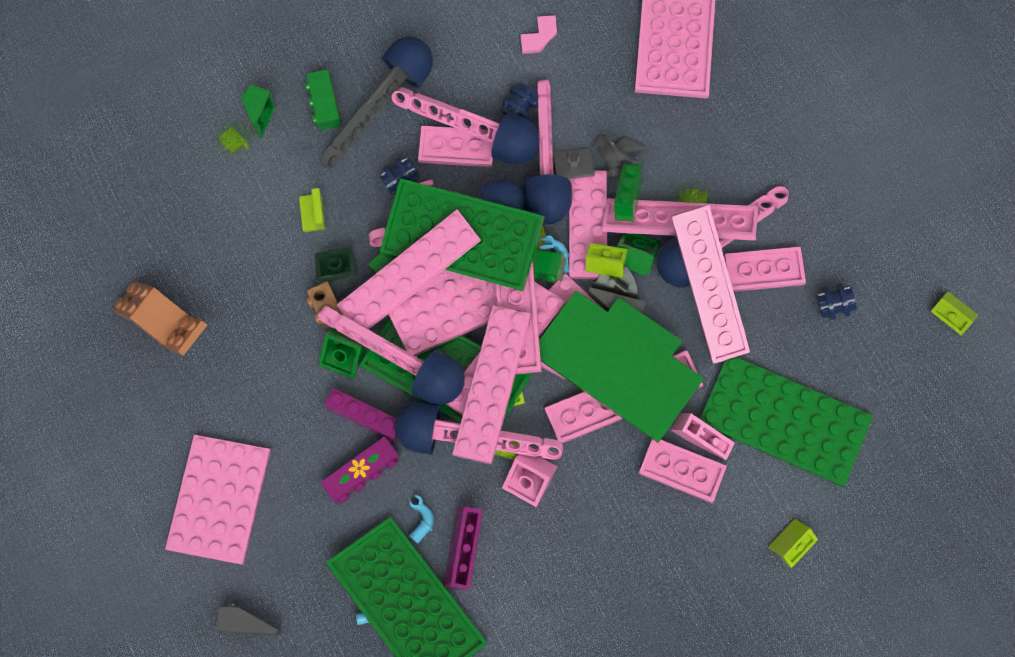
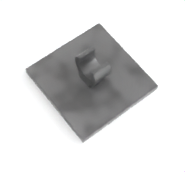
M590 148L553 152L557 175L567 179L595 176Z

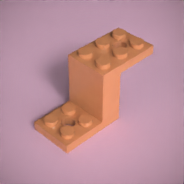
M138 281L131 283L127 287L126 294L115 302V308L112 310L117 315L133 322L163 347L182 356L185 355L207 326L202 320L186 314L154 287Z

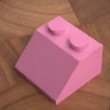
M518 454L502 488L537 507L558 466L540 456Z

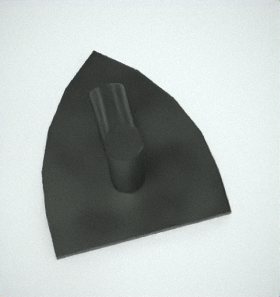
M625 264L623 278L600 275L592 285L595 289L633 299L638 298L635 278Z

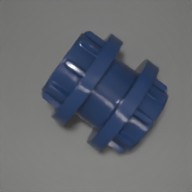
M520 83L516 87L512 86L509 90L512 94L510 99L503 98L501 101L503 104L501 108L502 113L506 115L511 112L529 119L530 114L527 111L530 107L536 109L538 106L536 102L538 95L524 84Z
M405 157L402 160L397 158L395 160L397 165L392 169L388 165L385 166V171L380 175L383 183L392 195L396 194L400 178L413 182L420 178L419 172L409 158Z
M840 283L837 284L838 290L830 292L828 287H824L823 292L817 294L822 317H830L831 320H835V314L844 312L845 317L850 316L851 311L856 310V301L851 286L843 287V284Z

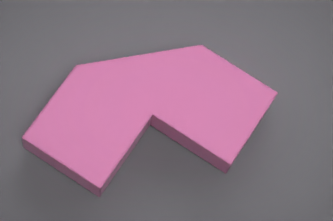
M555 15L537 17L539 33L521 34L522 54L541 52L547 43L557 35Z

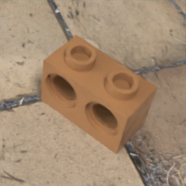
M328 281L307 290L309 297L306 300L310 308L314 307L317 312L313 315L318 325L322 323L324 329L330 327L318 317V313L324 306L343 315L337 306L338 303ZM318 295H325L323 300H316Z

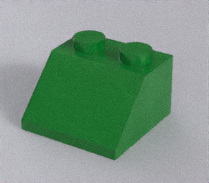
M249 84L247 90H244L242 94V101L258 137L262 138L276 105L270 91Z
M623 233L618 248L628 249L625 265L630 270L635 271L639 275L648 276L661 241L642 234Z
M331 327L325 335L318 365L354 379L367 347Z

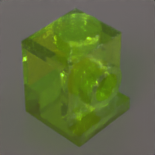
M695 188L686 189L685 192L681 191L679 202L706 203L709 190L705 189L704 192H700V190Z

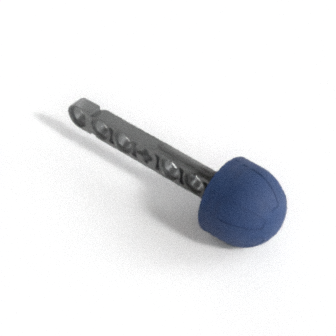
M414 37L398 39L381 57L391 71L336 137L332 146L330 145L324 152L321 162L325 166L333 168L343 157L342 155L347 153L389 101L393 92L404 81L415 88H419L432 69L433 56L430 48L422 40Z

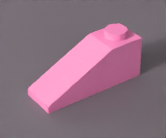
M680 413L671 428V431L683 439L724 460H727L735 444L691 413Z

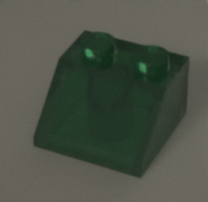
M352 246L315 253L317 283L358 276L357 259Z

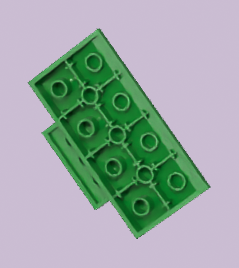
M575 291L539 340L541 362L657 443L663 438L704 379L673 357L682 340L619 297L607 312L578 291Z

